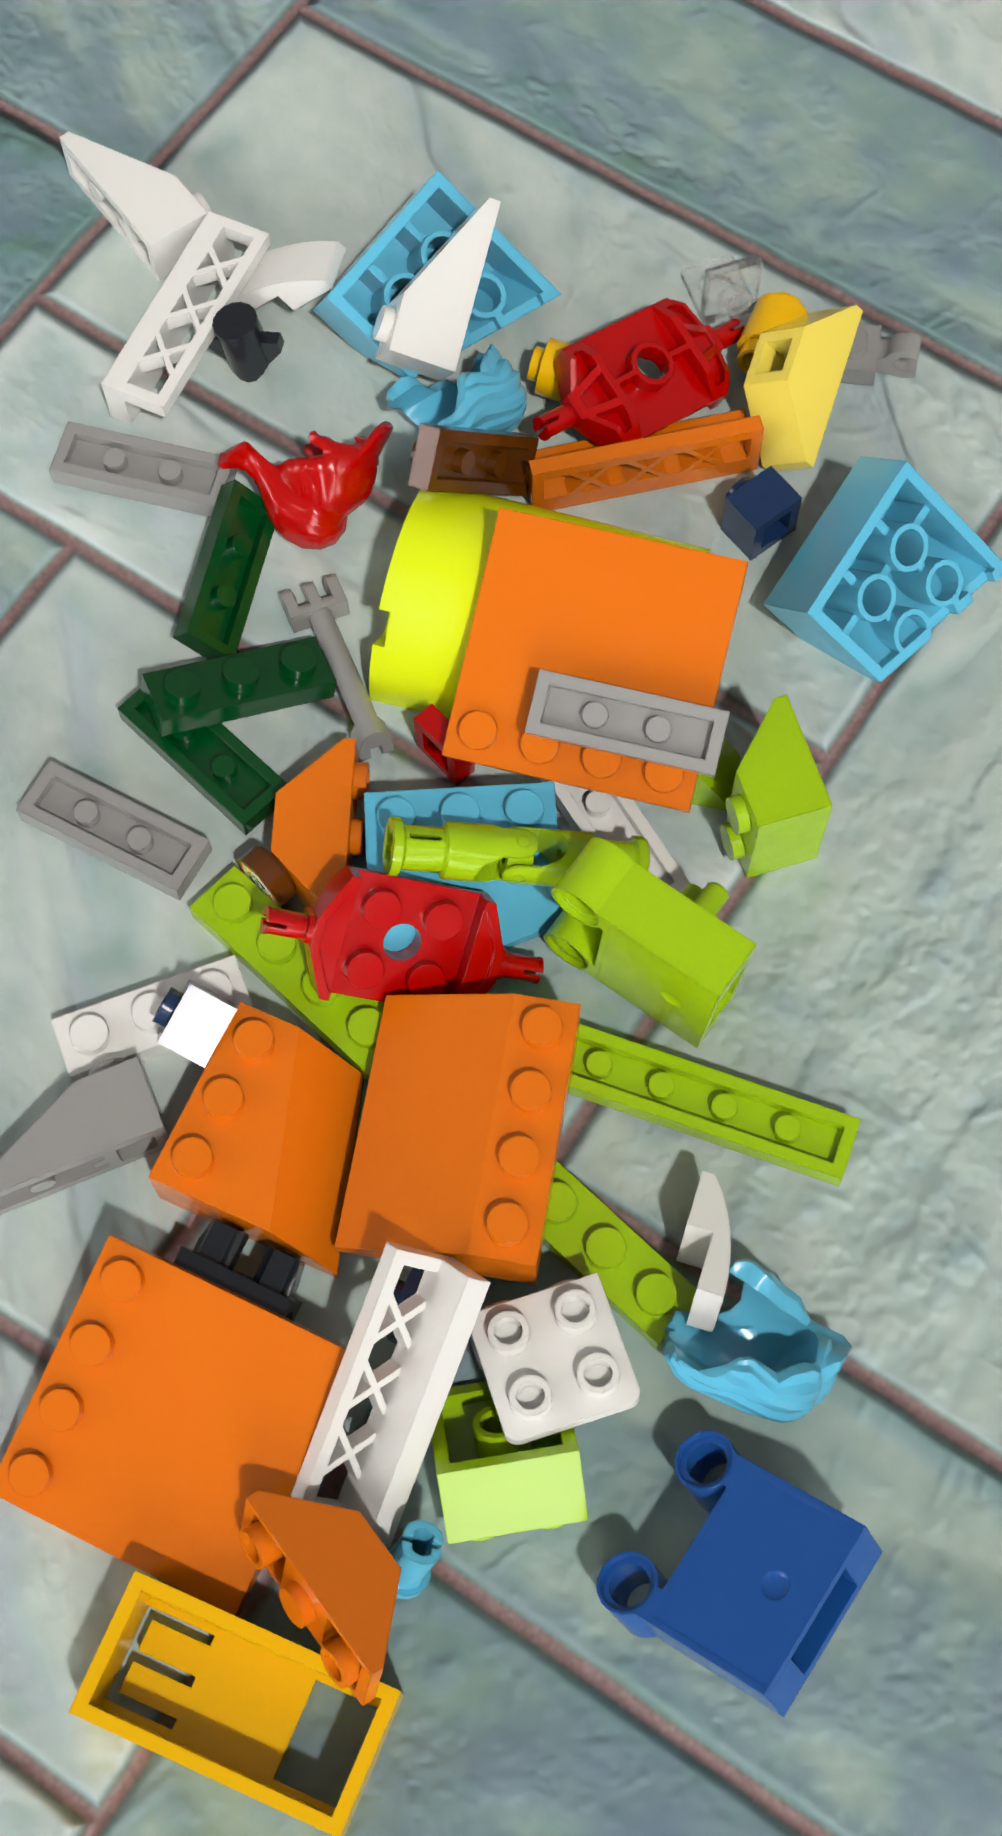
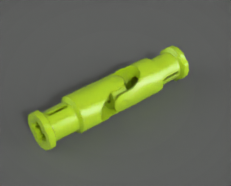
M389 817L384 833L383 870L388 876H398L401 870L438 872L439 878L445 880L474 882L501 880L511 884L555 887L587 843L595 836L593 832L531 827L502 828L490 824L444 821L441 827L404 824L400 817ZM632 835L628 841L608 840L626 852L635 863L647 871L649 870L650 849L647 839H644L643 836ZM539 852L544 855L550 864L533 866L535 853Z

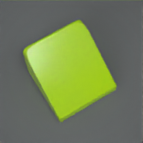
M724 738L716 776L698 775L692 805L727 811L726 798L731 797L741 757L726 738Z

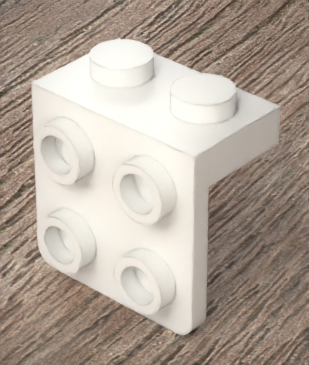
M598 1273L579 1279L564 1280L545 1290L514 1300L499 1301L480 1310L470 1335L471 1346L479 1369H483L504 1436L511 1444L522 1445L631 1409L639 1402L640 1387Z

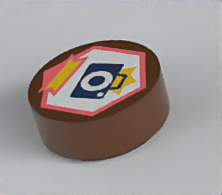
M254 846L237 860L240 870L266 893L278 907H281L296 894L295 883L288 872L265 848Z

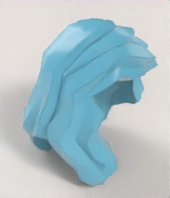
M492 343L485 354L478 353L475 356L473 368L469 372L462 373L458 377L457 384L446 379L427 387L415 377L404 376L386 394L388 406L391 409L401 408L409 419L419 427L420 423L512 432L518 428L527 405V394L525 387L520 381V371H515L509 360L503 359Z
M736 1260L730 1265L729 1272L744 1281L741 1300L733 1308L718 1314L713 1333L686 1325L690 1312L683 1310L675 1311L665 1328L666 1337L664 1342L666 1345L663 1347L664 1357L674 1376L687 1387L757 1417L779 1423L793 1422L808 1414L831 1391L838 1376L837 1372L841 1370L852 1346L843 1335L809 1318L800 1296L787 1288L772 1272L766 1271L753 1260Z

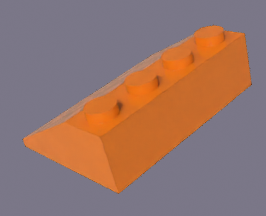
M515 993L386 995L334 1247L335 1251L381 1258L386 1243L390 1242L454 1257L480 1276L536 1285L579 1034L581 1004Z

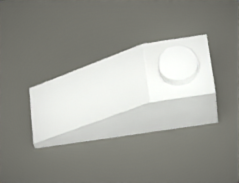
M72 132L61 135L60 141L71 177L156 279L161 281L168 277L207 212L211 211L204 197L199 192L191 194L178 177Z
M489 198L477 207L391 301L390 305H383L381 307L373 330V339L380 341L375 359L439 381L456 372L501 201Z

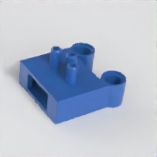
M713 1430L698 1431L688 1436L679 1446L675 1455V1471L681 1483L696 1502L710 1514L669 1580L646 1555L635 1551L620 1552L611 1557L602 1566L597 1577V1594L600 1602L632 1635L640 1638H659L784 1718L883 1551L868 1528L862 1523L743 1458L732 1442L722 1433ZM727 1464L724 1473L719 1479L711 1483H703L706 1474L712 1468ZM643 1584H650L647 1596L640 1603L634 1606H627L630 1594L637 1587Z

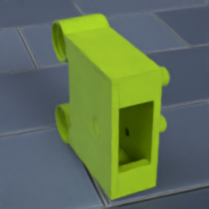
M593 837L551 891L553 898L563 911L543 936L544 941L563 961L585 971L692 1046L698 1048L732 1001L757 944L718 918L717 914L729 899L728 891L719 883L708 882L703 889L695 884H687L680 893L635 863L626 852L615 844L599 837Z

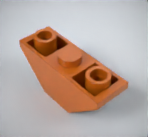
M343 738L276 792L271 854L280 862L294 881L296 886L295 895L308 907L314 905L327 882L334 874L346 865H353V856H364L366 840L365 819H356L357 799H364V793L369 792L370 765L369 762H359L356 739Z
M259 1490L246 1497L242 1526L239 1532V1539L244 1553L256 1569L262 1570L266 1568L280 1588V1601L289 1619L300 1629L307 1626L321 1646V1660L333 1682L341 1689L349 1687L362 1706L375 1699L384 1668L401 1567L360 1511Z

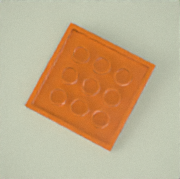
M499 507L442 756L690 813L699 774L530 736L525 733L539 669L715 708L747 573L748 561Z
M109 1235L0 1463V1498L190 1596L237 1616L241 1613L260 1572L247 1558L239 1539L246 1497L258 1490L291 1496L347 1347L120 1236Z

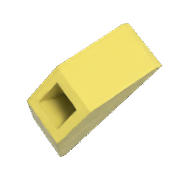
M857 305L811 312L760 333L743 386L750 416L760 415L764 427L760 459L765 469L770 466L776 471L814 467L863 310Z

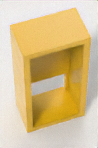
M134 1571L68 1712L328 1834L345 1836L404 1695L400 1690L379 1681L375 1699L367 1703L378 1709L336 1807H333L274 1778L316 1682L319 1681L356 1698L349 1687L341 1689L333 1682L323 1665L320 1654L138 1571ZM149 1606L214 1635L213 1641L209 1646L152 1620L138 1651L196 1677L192 1687H189L133 1661L119 1690V1693L177 1719L173 1729L106 1699Z

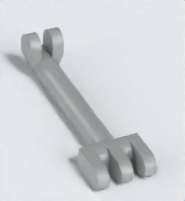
M336 574L324 577V586L329 596L320 598L314 582L311 581L301 585L306 604L298 606L296 597L291 589L279 592V597L294 633L313 628L354 723L350 735L352 739H356L359 762L372 758L370 751L372 748L379 746L382 754L395 749L385 722L375 712L335 621L337 618L349 615L350 611L348 600Z

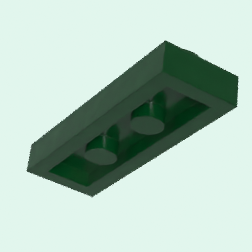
M236 479L220 487L173 635L175 640L206 659L237 653L275 529L267 516L261 496Z
M314 636L143 673L141 692L160 735L166 736L333 698L337 682Z
M141 688L117 708L120 718L245 835L249 834L274 811L276 792L287 783L222 723L161 736L141 692Z

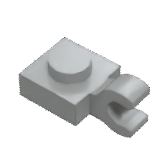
M859 323L841 383L873 386L876 372L887 373L900 378H914L916 376L922 336L915 333L902 332L894 334L888 339H880L882 325Z

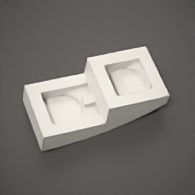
M311 241L285 245L266 251L236 302L247 303L254 309H257L278 296L295 311L333 288L346 248L339 241Z
M703 1170L676 1261L702 1269L686 1325L713 1333L729 1277L731 1232L728 1210L717 1176Z

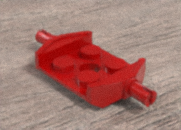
M665 298L563 348L554 361L561 404L540 416L534 417L533 428L535 433L543 429L544 431L540 432L538 437L543 441H547L550 437L571 427L600 447L649 437L707 406L710 410L716 408L728 395L730 371L721 351L738 342L745 328L744 325L734 329L741 321L738 318H731L724 324L712 329L709 324L704 326L686 303ZM642 358L655 363L660 371L661 378L652 379L645 376L638 368L637 359Z
M347 865L329 879L312 907L305 906L304 914L266 905L263 910L266 918L262 917L260 923L261 934L299 939L300 943L305 945L307 966L313 988L319 999L329 1001L331 993L385 1002L386 995L487 994L496 983V979L499 980L505 977L538 984L542 977L536 974V972L543 973L544 960L542 957L507 952L502 943L497 904L488 893L403 876H388L383 872ZM399 924L412 925L415 928V937L406 949L389 951L383 947L384 937L392 927Z

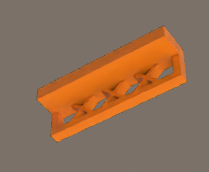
M745 409L676 422L646 438L600 447L588 439L537 449L535 459L528 460L527 497L529 505L557 510L757 470L764 435V427L760 415L747 418Z

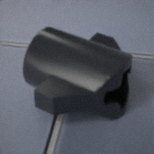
M234 302L222 307L213 318L212 327L216 336L208 349L227 359L236 376L240 380L249 383L257 381L263 375L268 365L281 353L284 339L281 332L263 330L256 311L251 305L243 302Z

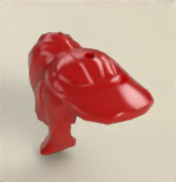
M384 421L370 433L368 438L364 436L354 437L356 441L354 444L336 442L329 437L319 435L316 431H312L308 436L310 443L304 447V452L309 457L287 459L279 465L270 463L248 442L243 441L220 453L217 465L222 469L237 468L244 470L254 479L268 518L275 529L286 540L303 549L321 550L337 543L346 531L348 515L360 507L371 494L377 475L379 455L391 435L393 425L388 421Z

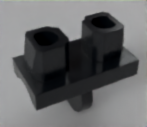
M212 1219L199 1237L194 1249L181 1246L174 1261L175 1264L292 1321L295 1320L303 1302L293 1297L300 1284L305 1266L304 1261L269 1246L254 1278L234 1269L250 1235L216 1219Z

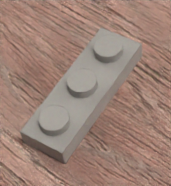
M70 421L67 422L49 468L55 483L207 517L212 516L221 485L234 480L237 473V468L222 469L217 465L219 454Z
M539 669L525 733L530 736L715 777L730 712Z
M49 760L16 809L22 821L179 901L212 852L209 839Z

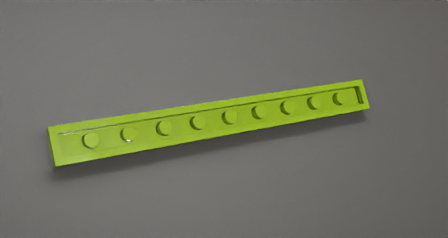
M234 865L189 907L192 917L231 954L235 955L246 968L349 1064L363 1073L364 1078L369 1081L384 1002L331 993L329 1001L319 999L313 988L308 970L305 945L300 943L299 939L261 934V918H266L263 914L265 906L282 908L278 907L266 893ZM557 1161L543 1244L579 1278L598 1273L610 1307L657 1350L664 1342L666 1337L665 1328L673 1313L681 1310L690 1312L696 1288Z

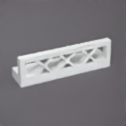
M211 211L207 212L101 382L112 418L132 425L141 408L166 418L216 336L212 327L213 318L222 307L237 301L270 247L269 233ZM233 241L249 246L243 256L234 258ZM219 282L222 289L217 299L207 301ZM193 325L195 330L194 337L189 343L181 345ZM166 369L169 377L159 394H156L152 390Z
M390 1242L386 1243L290 1497L360 1511L385 1547L390 1548L491 1282L454 1257ZM403 1266L423 1269L424 1273L417 1292L398 1305L393 1292ZM393 1331L397 1344L391 1359L372 1371L368 1358L374 1343ZM369 1397L372 1410L367 1423L347 1436L343 1424L349 1409ZM344 1462L348 1473L338 1500L316 1497L323 1477Z

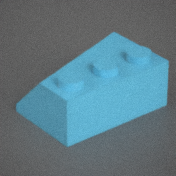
M439 171L435 172L418 188L312 310L357 352L401 377H417L420 374L375 359L380 341L373 339V330L378 313L383 305H390L391 301L476 208ZM495 227L461 351L561 295Z
M860 456L764 602V605L800 639L869 679L882 682L931 639V630L950 613H961L973 602L971 595L987 581L996 582L1002 577V560L907 461Z
M554 782L364 793L367 869L386 873L383 870L384 833L389 817H400L403 823L408 825L441 827L444 821L490 824L502 828L531 827L558 829ZM539 852L535 853L533 866L550 864L544 855ZM401 870L398 876L488 893L497 904L502 943L506 949L544 935L562 912L561 907L552 896L551 891L554 887L511 884L501 880H491L488 882L445 880L439 878L438 872ZM399 924L392 927L384 937L383 947L389 951L406 949L414 940L415 928L409 924Z

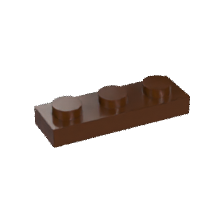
M420 423L418 438L411 451L410 459L412 466L408 486L431 492L527 496L528 460L535 459L539 438L517 432Z

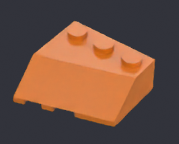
M240 1002L148 1178L160 1199L209 1221L216 1219L250 1235L249 1239L267 1247L272 1246L304 1261L305 1264L338 1278L341 1254L339 1251H335L334 1247L356 1144L364 1074L300 1027Z

